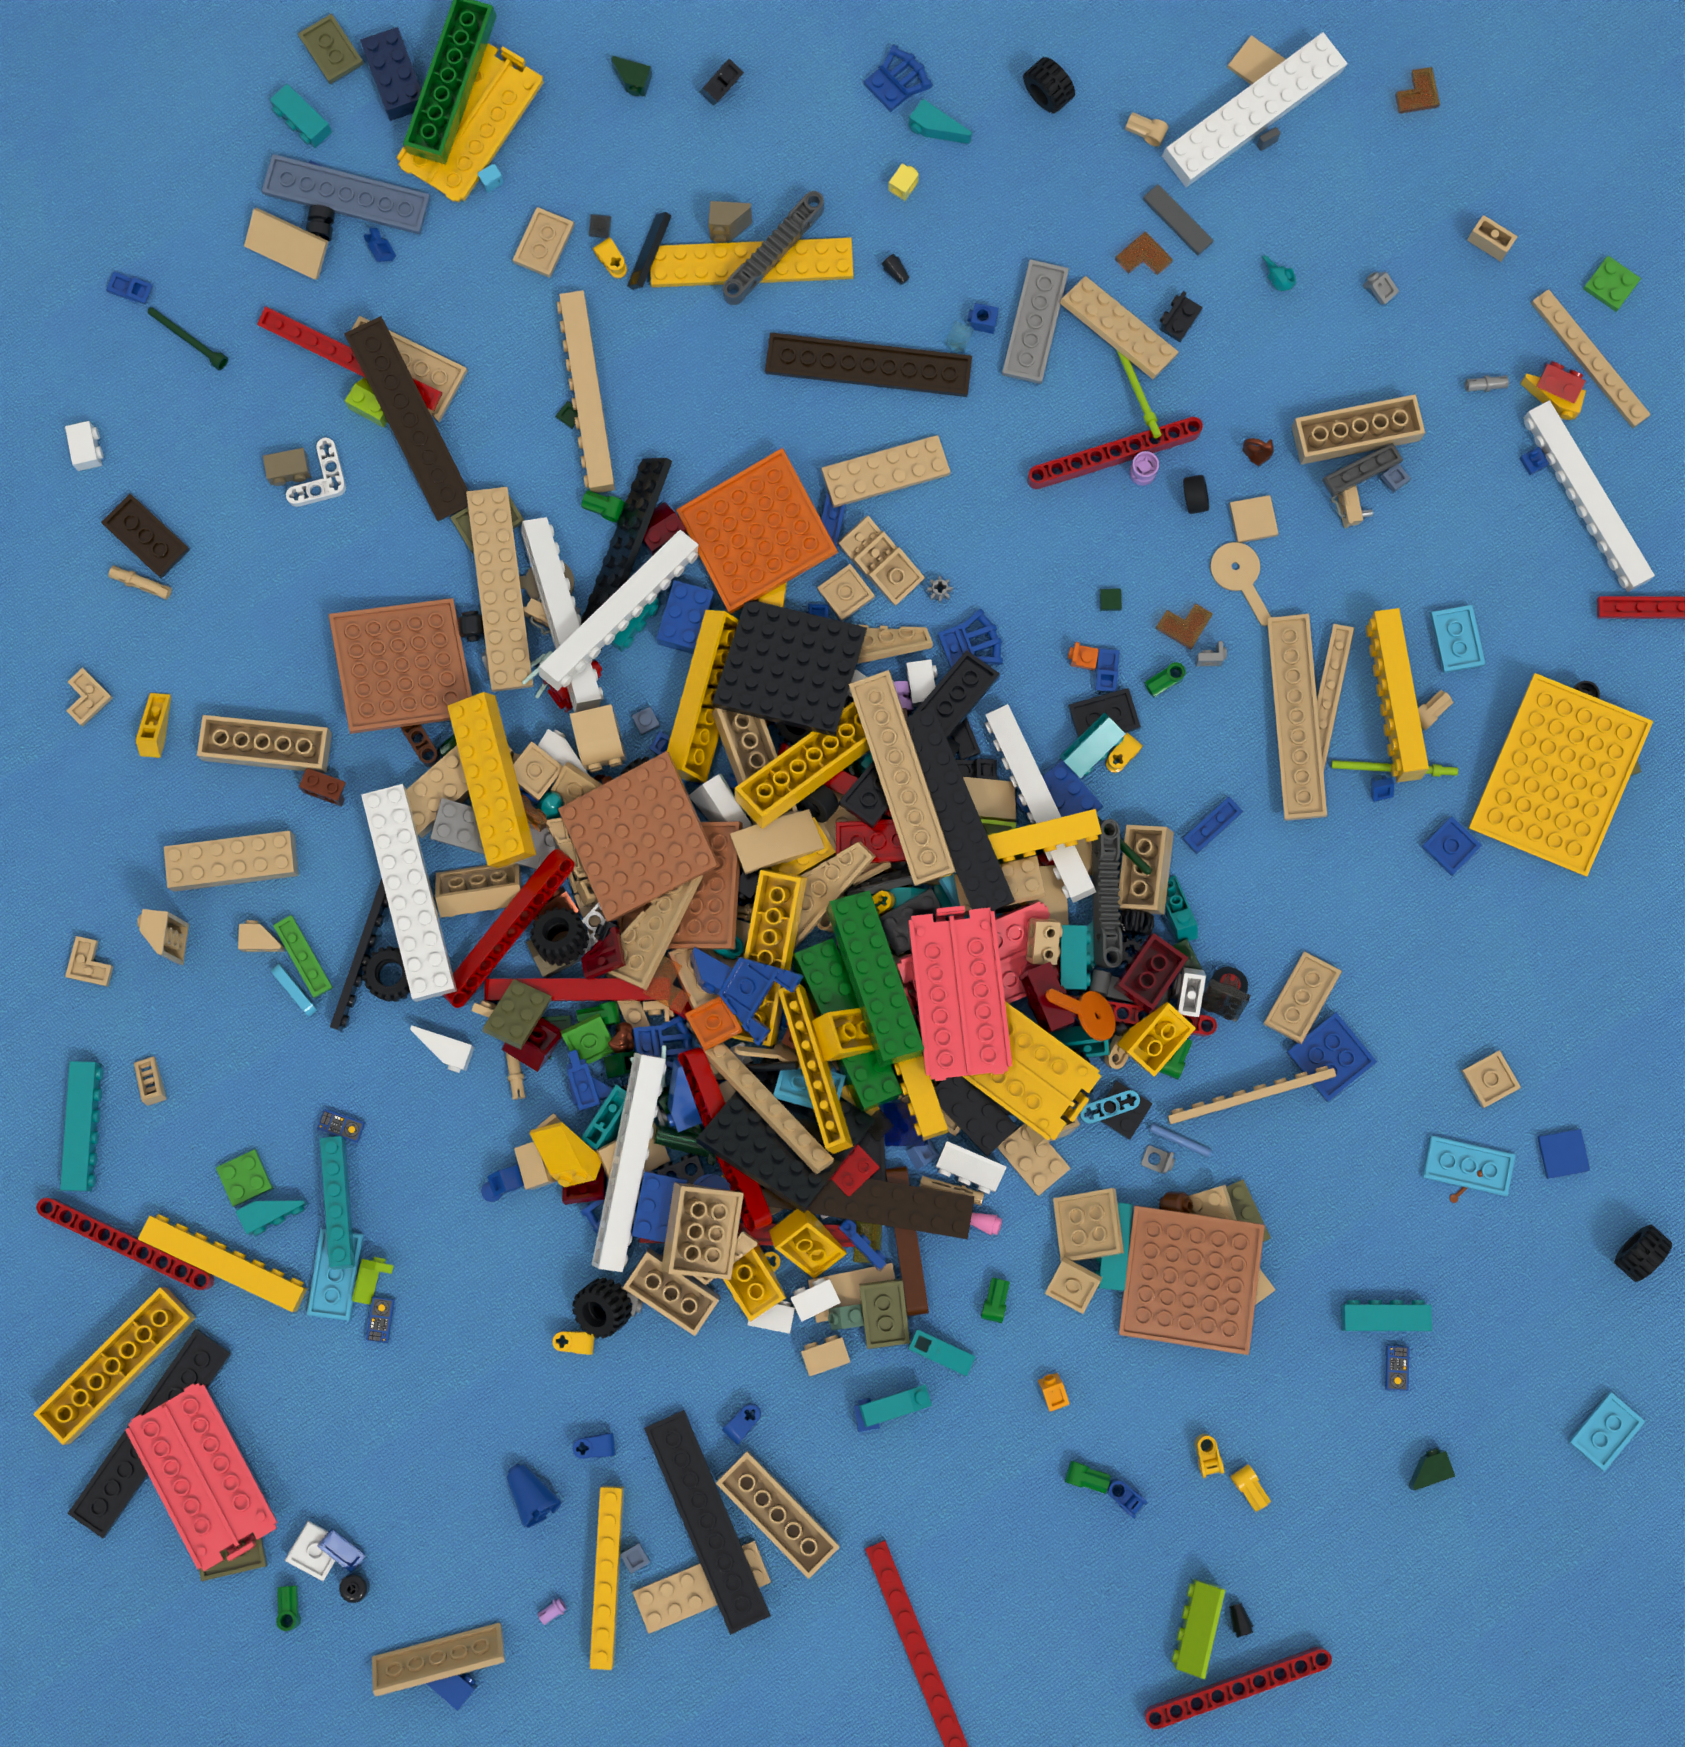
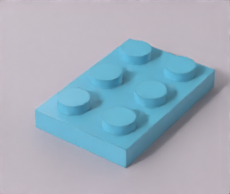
M1472 605L1430 613L1443 673L1485 665Z
M802 1069L780 1071L773 1094L775 1098L814 1109ZM831 1072L840 1100L846 1075Z
M1609 1392L1568 1442L1601 1471L1605 1472L1645 1421L1612 1392Z

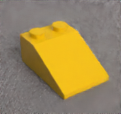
M1166 1002L1131 1027L1116 1045L1141 1068L1155 1077L1196 1028L1170 1003Z
M860 1008L827 1012L812 1020L824 1062L874 1051Z
M560 1122L530 1131L529 1134L550 1175L561 1186L569 1187L596 1180L601 1166L598 1154L564 1123Z
M796 1209L769 1230L774 1248L813 1279L847 1254L846 1250L824 1225L808 1210L803 1213Z
M759 1245L755 1246L733 1264L731 1280L723 1279L750 1322L786 1298L767 1257Z

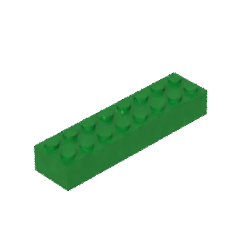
M475 0L452 1L403 142V146L408 154L446 165L497 18L493 5Z
M870 890L829 901L826 911L879 1067L921 1056L924 1046Z
M833 938L794 953L792 964L796 973L803 975L800 982L806 990L808 1000L817 1018L827 1012L859 1008L845 964ZM874 1051L836 1060L842 1075H846L845 1082L856 1107L861 1112L892 1101L903 1093L891 1065L880 1068Z

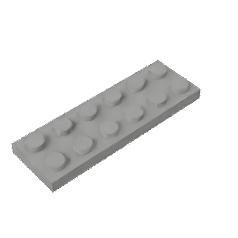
M1029 260L1002 372L1003 376L1042 384L1069 268Z
M441 798L430 839L485 855L473 807ZM528 823L536 855L514 864L537 870L546 857L553 850L559 849L547 828Z

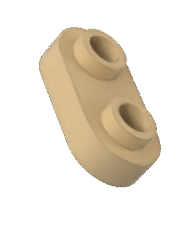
M1126 1032L1122 1036L1115 1035L1111 1041L1109 1055H1104V1062L1108 1067L1120 1069L1125 1065L1129 1056L1116 1044Z

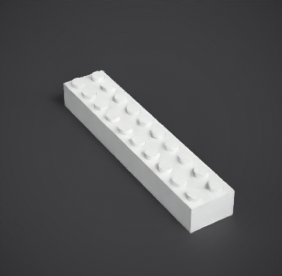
M1322 32L1166 147L1162 157L1184 186L1188 187L1342 73L1348 63L1324 32Z
M403 784L362 794L412 1000L418 1002L455 992L457 989L407 790Z

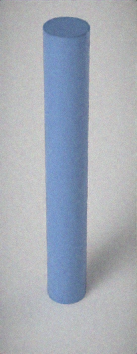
M1151 1125L1150 1132L1205 1157H1209L1211 1149L1160 1126Z

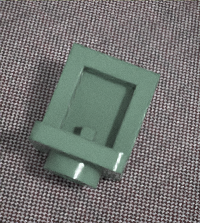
M862 1305L829 1308L828 1321L831 1325V1330L864 1326Z

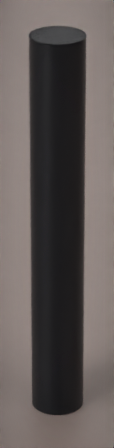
M798 1061L744 1064L751 1072L799 1069Z

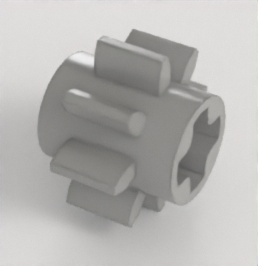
M941 576L936 581L931 579L930 584L932 587L927 588V592L932 593L930 600L935 598L939 603L944 598L949 600L950 596L947 592H953V587H948L949 579L946 581L941 580ZM937 587H941L942 593H938Z

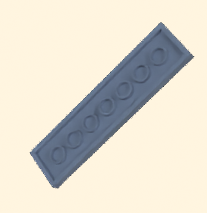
M272 154L262 188L263 195L306 206H327L337 214L419 235L430 201V194L275 154Z

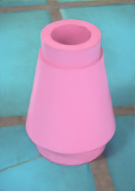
M972 1212L970 1225L991 1236L999 1234L1002 1218H998V1215Z

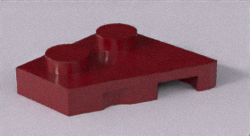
M612 927L610 929L611 933L603 941L599 940L593 949L581 958L586 979L590 980L626 966L620 933L617 927Z
M602 1163L596 1180L563 1187L562 1202L565 1205L605 1199L607 1175Z

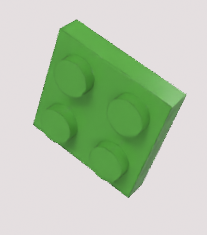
M1607 256L1583 290L1617 312L1641 278L1610 256Z
M599 1013L561 1031V1035L569 1050H577L580 1060L586 1059L588 1064L614 1052L608 1044L612 1037Z
M256 1149L216 1167L232 1207L273 1189Z

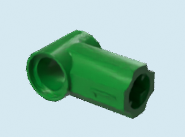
M587 490L583 496L581 508L600 514L604 519L617 523L625 502L614 496L605 497Z
M1178 662L1171 663L1168 668L1145 681L1144 684L1150 695L1155 698L1175 684H1179L1185 676V667ZM1177 669L1180 671L1181 676L1174 678L1171 676L1170 671Z
M616 1001L602 1003L597 1007L576 1010L578 1023L598 1013L601 1015L606 1026L621 1023Z
M1187 1038L1159 1072L1178 1080L1184 1069V1061L1193 1041Z
M992 1277L987 1300L985 1299L981 1319L1002 1324L1006 1310L1005 1302L1010 1284L1009 1281Z
M1070 1461L1064 1482L1106 1494L1111 1476L1090 1469L1089 1466Z
M298 1585L277 1587L278 1616L276 1624L282 1631L296 1629L301 1622L298 1612ZM287 1614L293 1618V1623L290 1627L284 1622Z

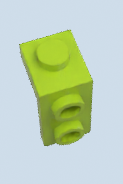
M373 1257V1260L361 1259L352 1301L370 1305L379 1272L392 1274L394 1265L386 1264V1259Z

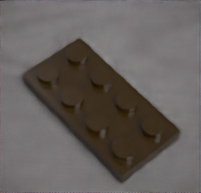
M131 494L101 522L159 578H162L190 550Z

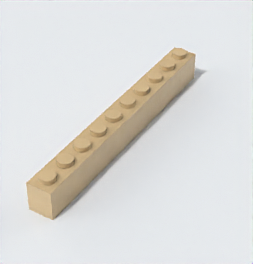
M584 290L559 294L560 301L557 302L558 313L563 315L560 327L561 332L566 334V340H563L564 352L569 353V359H566L567 371L572 373V378H569L570 390L575 392V397L572 398L573 410L578 412V417H575L576 429L581 431L578 443L579 448L584 450V456H581L582 468L587 470V475L584 476L585 487H589L590 491L594 493L615 490V483Z

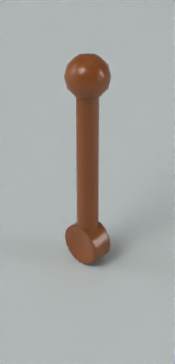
M1481 1170L1477 1171V1176L1479 1177L1483 1176ZM1462 1187L1456 1194L1451 1195L1450 1201L1456 1203L1458 1197L1467 1188Z

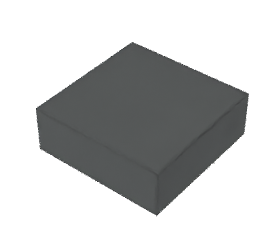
M1273 128L1260 136L1257 143L1260 151L1278 142L1281 134L1278 128Z

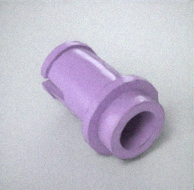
M560 1598L558 1600L554 1599L551 1605L538 1612L537 1615L540 1621L546 1625L559 1614L563 1615L567 1607Z

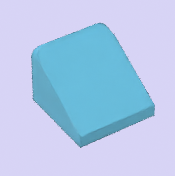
M495 164L478 172V177L486 193L504 183L503 177Z

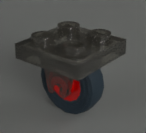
M1222 967L1215 971L1203 992L1201 1008L1207 1012L1223 1016L1227 1020L1237 1022L1251 996L1247 994L1248 981L1245 975L1232 967Z

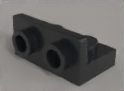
M1185 291L1180 296L1176 295L1170 304L1172 309L1170 312L1165 311L1160 319L1162 323L1160 331L1180 343L1203 308L1188 299Z

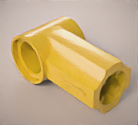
M1249 1464L1230 1476L1235 1486L1244 1494L1255 1512L1263 1509L1271 1502L1259 1484V1478Z

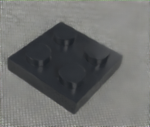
M1116 1081L1106 1098L1130 1089ZM1129 1094L1127 1099L1120 1101V1097L1116 1098L1120 1104V1110H1124L1122 1105L1129 1103L1130 1106H1133L1135 1097H1130ZM1139 1095L1140 1103L1138 1107L1100 1122L1130 1140L1152 1106V1103ZM1112 1101L1105 1102L1104 1110L1107 1113H1113L1116 1109L1115 1104ZM1099 1107V1109L1097 1110L1096 1114H1097V1113H1100V1117H1103V1114L1100 1112V1107Z

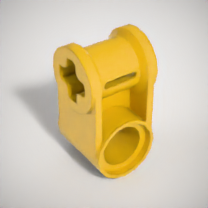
M610 237L592 248L599 261L606 267L612 277L622 278L626 275L627 266L625 260Z
M1128 732L1123 737V741L1115 747L1106 760V767L1112 773L1120 772L1143 747ZM1119 759L1120 762L1115 765L1113 761Z
M561 1331L555 1334L552 1344L557 1351L593 1355L595 1337L593 1334L589 1335L584 1331ZM562 1335L568 1340L564 1347L557 1343V1339H560Z
M1207 1434L1198 1435L1195 1439V1449L1202 1478H1206L1207 1475L1214 1473L1224 1474L1223 1463L1215 1439ZM1205 1439H1209L1211 1442L1208 1450L1201 1449V1442Z

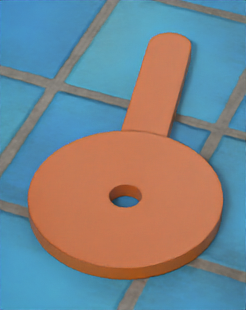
M1054 989L1046 991V998L1049 1002L1078 1014L1082 1027L1090 1037L1097 1041H1105L1113 1036L1116 1025L1115 1016L1110 1004L1101 994L1095 991H1088L1082 994L1079 1000H1076Z

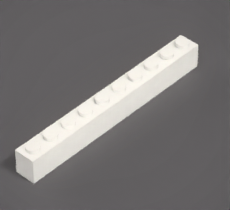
M1550 400L1528 411L1523 418L1526 428L1532 432L1536 445L1543 450L1549 465H1552L1555 470L1557 480L1564 485L1567 497L1573 500L1576 505L1578 515L1586 522L1588 532L1595 537L1598 549L1607 557L1609 567L1619 577L1618 581L1621 587L1629 592L1650 581L1655 576Z
M547 517L526 520L522 523L521 534L553 642L557 649L581 626V618L574 609L576 608L575 598L570 595V582L564 576L565 566L563 560H560L558 556L559 545L557 542H554L552 524L549 525ZM592 658L587 662L585 669L581 673L577 672L572 677V681L567 686L574 712L597 708L600 706L601 700H603L602 688L598 687L596 682L598 681L597 671L591 665Z
M679 530L539 666V676L557 691L562 687L568 686L572 681V677L577 672L581 673L585 669L587 662L591 658L595 659L600 654L603 646L611 644L615 635L619 631H624L629 625V621L633 617L637 618L647 603L651 604L661 590L664 591L669 587L671 580L675 576L679 577L683 573L688 563L692 564L697 559L699 544Z
M1007 704L986 714L988 721L985 722V726L989 734L994 733L996 737L993 743L997 751H1002L1005 756L1001 760L1006 770L1011 769L1013 776H1010L1014 788L1019 787L1021 794L1018 796L1022 805H1027L1030 810L1027 815L1031 824L1060 818L1061 815L1009 705ZM1065 844L1056 845L1057 850L1045 852L1048 860H1053L1056 867L1053 868L1057 880L1061 878L1065 886L1061 888L1066 899L1070 897L1074 903L1096 893L1075 845L1065 847Z
M634 1053L592 1265L598 1269L623 1272V1268L628 1261L627 1248L632 1241L631 1229L632 1224L635 1222L636 1204L639 1202V1189L645 1172L644 1164L649 1156L648 1144L649 1139L653 1136V1119L658 1112L657 1099L661 1095V1080L666 1072V1059Z

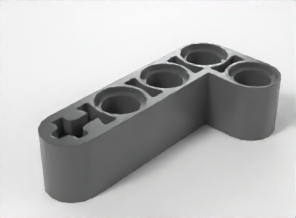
M1093 970L1091 972L1090 986H1088L1087 992L1095 991L1105 999L1137 1005L1113 988L1119 977L1111 976V973L1101 970ZM1168 988L1155 1008L1170 1002L1171 989Z

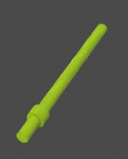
M1116 350L1144 413L1143 419L1146 425L1150 427L1154 438H1158L1162 435L1157 425L1158 419L1150 409L1131 362Z
M1332 760L1331 769L1391 772V764ZM1432 764V766H1429L1426 774H1431L1434 777H1441V775L1457 776L1458 767H1442L1441 764Z

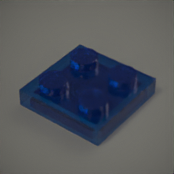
M911 1102L883 1104L885 1146L928 1145V1139L923 1141L922 1135L917 1136L914 1127L917 1120L915 1115H910L907 1106Z

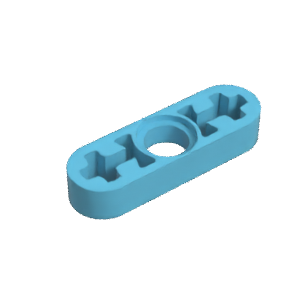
M281 964L271 969L273 975L309 1017L318 1010Z
M1128 1090L1087 1104L1079 1114L1080 1119L1086 1124H1092L1131 1111L1138 1107L1140 1097L1135 1091ZM1128 1094L1130 1097H1135L1133 1106L1127 1103L1122 1105L1124 1110H1120V1104L1116 1098L1120 1097V1101L1127 1099ZM1112 1101L1115 1104L1116 1109L1113 1113H1107L1104 1110L1105 1102ZM1100 1104V1112L1103 1114V1117H1100V1113L1093 1115V1120H1090L1089 1117H1084L1087 1108L1090 1111L1098 1109L1096 1105Z

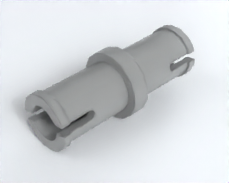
M1485 375L1483 378L1465 380L1466 392L1480 390L1490 392L1491 389H1506L1509 386L1507 375L1496 377Z

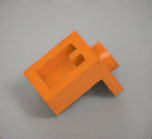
M1075 642L1074 647L1069 649L1068 659L1071 660L1070 666L1095 671L1099 649L1079 645L1080 642Z

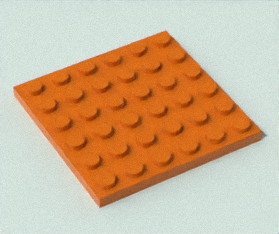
M783 448L676 509L690 538L699 544L698 554L730 614L741 609L744 603L751 600L755 601L838 553L835 544Z

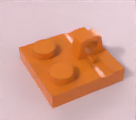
M720 996L685 1013V1017L704 1051L742 1033V1028Z

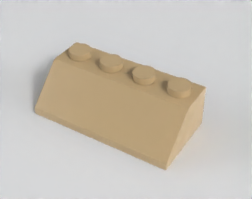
M512 863L501 868L483 865L436 873L435 899L440 918L507 907L523 887L520 865Z
M142 909V914L138 916L137 926L140 927L139 931L157 954L178 965H183L189 923L167 911Z

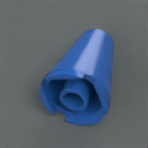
M516 1464L508 1470L507 1480L524 1527L530 1528L547 1519L546 1515L550 1511L554 1513L560 1508L562 1504L560 1499L525 1465L520 1466Z

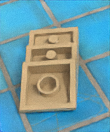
M865 516L837 542L838 546L894 606L925 579L901 548L897 547L869 516Z
M809 809L778 817L763 829L756 824L730 834L745 875L783 862L788 863L824 849Z

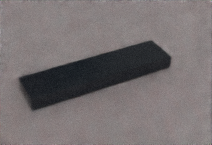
M667 212L655 215L627 284V287L632 290L644 286L671 219V215Z

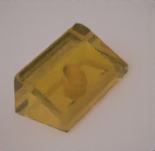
M856 1221V1232L859 1235L864 1234L870 1240L871 1244L869 1246L874 1251L877 1249L880 1251L882 1225ZM854 1246L853 1262L871 1263Z

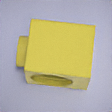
M902 163L889 181L888 191L906 201L919 182L917 170L912 166H906Z

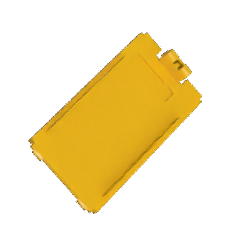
M487 44L446 165L408 154L405 147L402 148L396 157L401 170L418 177L445 194L453 202L459 203L460 200L465 201L479 181L478 172L489 166L544 83L543 76L527 66L525 67V59L504 46L501 48L502 61L495 57L499 50L491 44Z
M1005 1001L1012 1066L1008 1067V1071H1005L1004 1074L993 1075V1073L962 1077L1048 1141L1053 1139L1055 1141L1067 1124L1061 1119V1116L1065 1115L1070 1121H1075L1090 1100L1080 1090L1083 1089L1090 1093L1101 1078V1075L1098 1074L1100 1070ZM1075 1100H1076L1077 1102H1079V1104H1078V1106H1077L1076 1108H1075V1106H1076L1077 1104L1074 1102Z

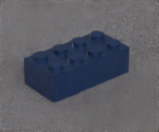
M396 27L361 39L362 47L389 120L392 121L413 114L421 88L399 28Z

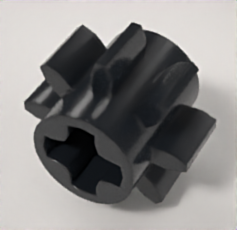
M605 921L604 925L598 924L595 934L599 935L597 941H603L611 933L610 929L615 926L618 929L620 927Z

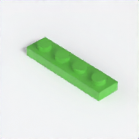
M290 915L274 924L273 927L313 998H317L333 989L332 984L294 917Z

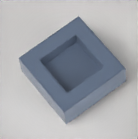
M1399 464L1381 476V479L1393 493L1411 480Z
M651 707L632 715L641 735L660 727Z
M640 1543L620 1554L630 1574L650 1563Z

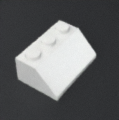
M948 1141L945 1143L936 1164V1168L939 1169L938 1173L950 1177L951 1174L959 1177V1182L970 1186V1183L979 1186L978 1190L986 1194H990V1191L996 1192L1006 1170V1166Z

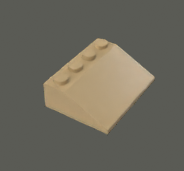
M674 1182L661 1269L669 1274L731 1280L743 1192Z

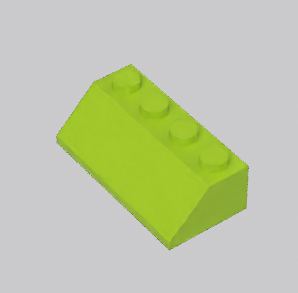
M1197 1579L1193 1580V1584L1189 1583L1187 1589L1188 1605H1184L1182 1610L1184 1623L1183 1627H1179L1176 1637L1179 1644L1178 1648L1174 1649L1171 1662L1174 1663L1175 1669L1202 1679L1206 1677L1224 1599L1225 1589L1221 1586Z

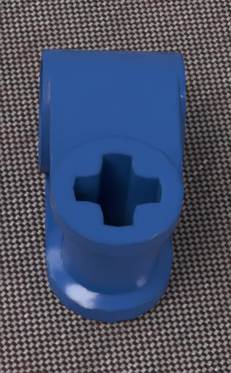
M747 1404L727 1423L722 1431L738 1445L760 1419L761 1409L756 1404ZM754 1409L756 1411L754 1413L756 1418L751 1417L748 1419L746 1417L748 1414L746 1410L751 1411Z
M613 1433L578 1439L573 1445L574 1455L581 1459L616 1455ZM581 1442H584L585 1446H589L585 1454H582L581 1450H577Z
M1119 1479L1110 1480L1107 1494L1127 1514L1135 1519V1514L1143 1505H1147L1148 1502ZM1116 1484L1122 1485V1492L1119 1495H1113L1112 1488Z

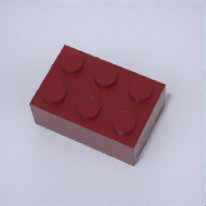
M1153 933L1144 941L1113 988L1145 1011L1150 1012L1154 1010L1188 957Z
M1051 962L1027 970L1019 976L1038 1025L1048 1033L1063 1029L1075 1022V1013L1049 1002L1046 998V991L1049 989H1054L1067 995L1064 986H1060L1058 981V970L1055 966H1052Z

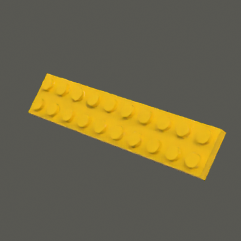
M852 238L798 240L759 283L853 279ZM763 241L659 246L650 268L651 287L724 285L725 281L736 269L745 263L747 259H750L752 253H755L758 247H761Z

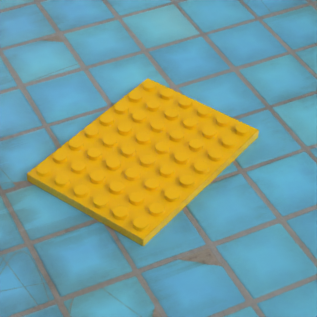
M1533 673L1468 829L1587 877L1653 721Z

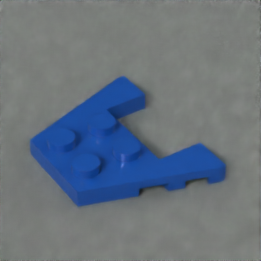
M740 957L718 994L731 1012L741 1021L746 1032L750 1033L754 1043L757 1046H761L771 1029L754 1018L755 1013L774 982H777L788 991L794 992L803 975Z

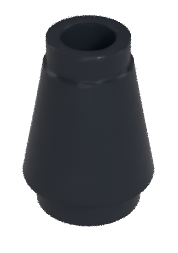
M892 254L882 262L883 270L900 285L910 278L899 256L896 257L895 254Z
M1242 1603L1229 1606L1232 1630L1236 1637L1254 1633L1252 1629L1254 1626Z

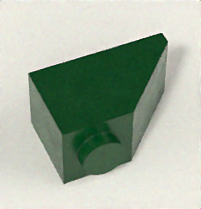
M612 56L613 69L626 92L632 96L646 97L652 78L651 66Z
M635 1051L604 1057L607 1079L630 1076L632 1067L630 1058L634 1057Z
M1433 1448L1426 1451L1427 1455L1420 1458L1409 1483L1411 1490L1415 1491L1455 1477L1445 1450Z

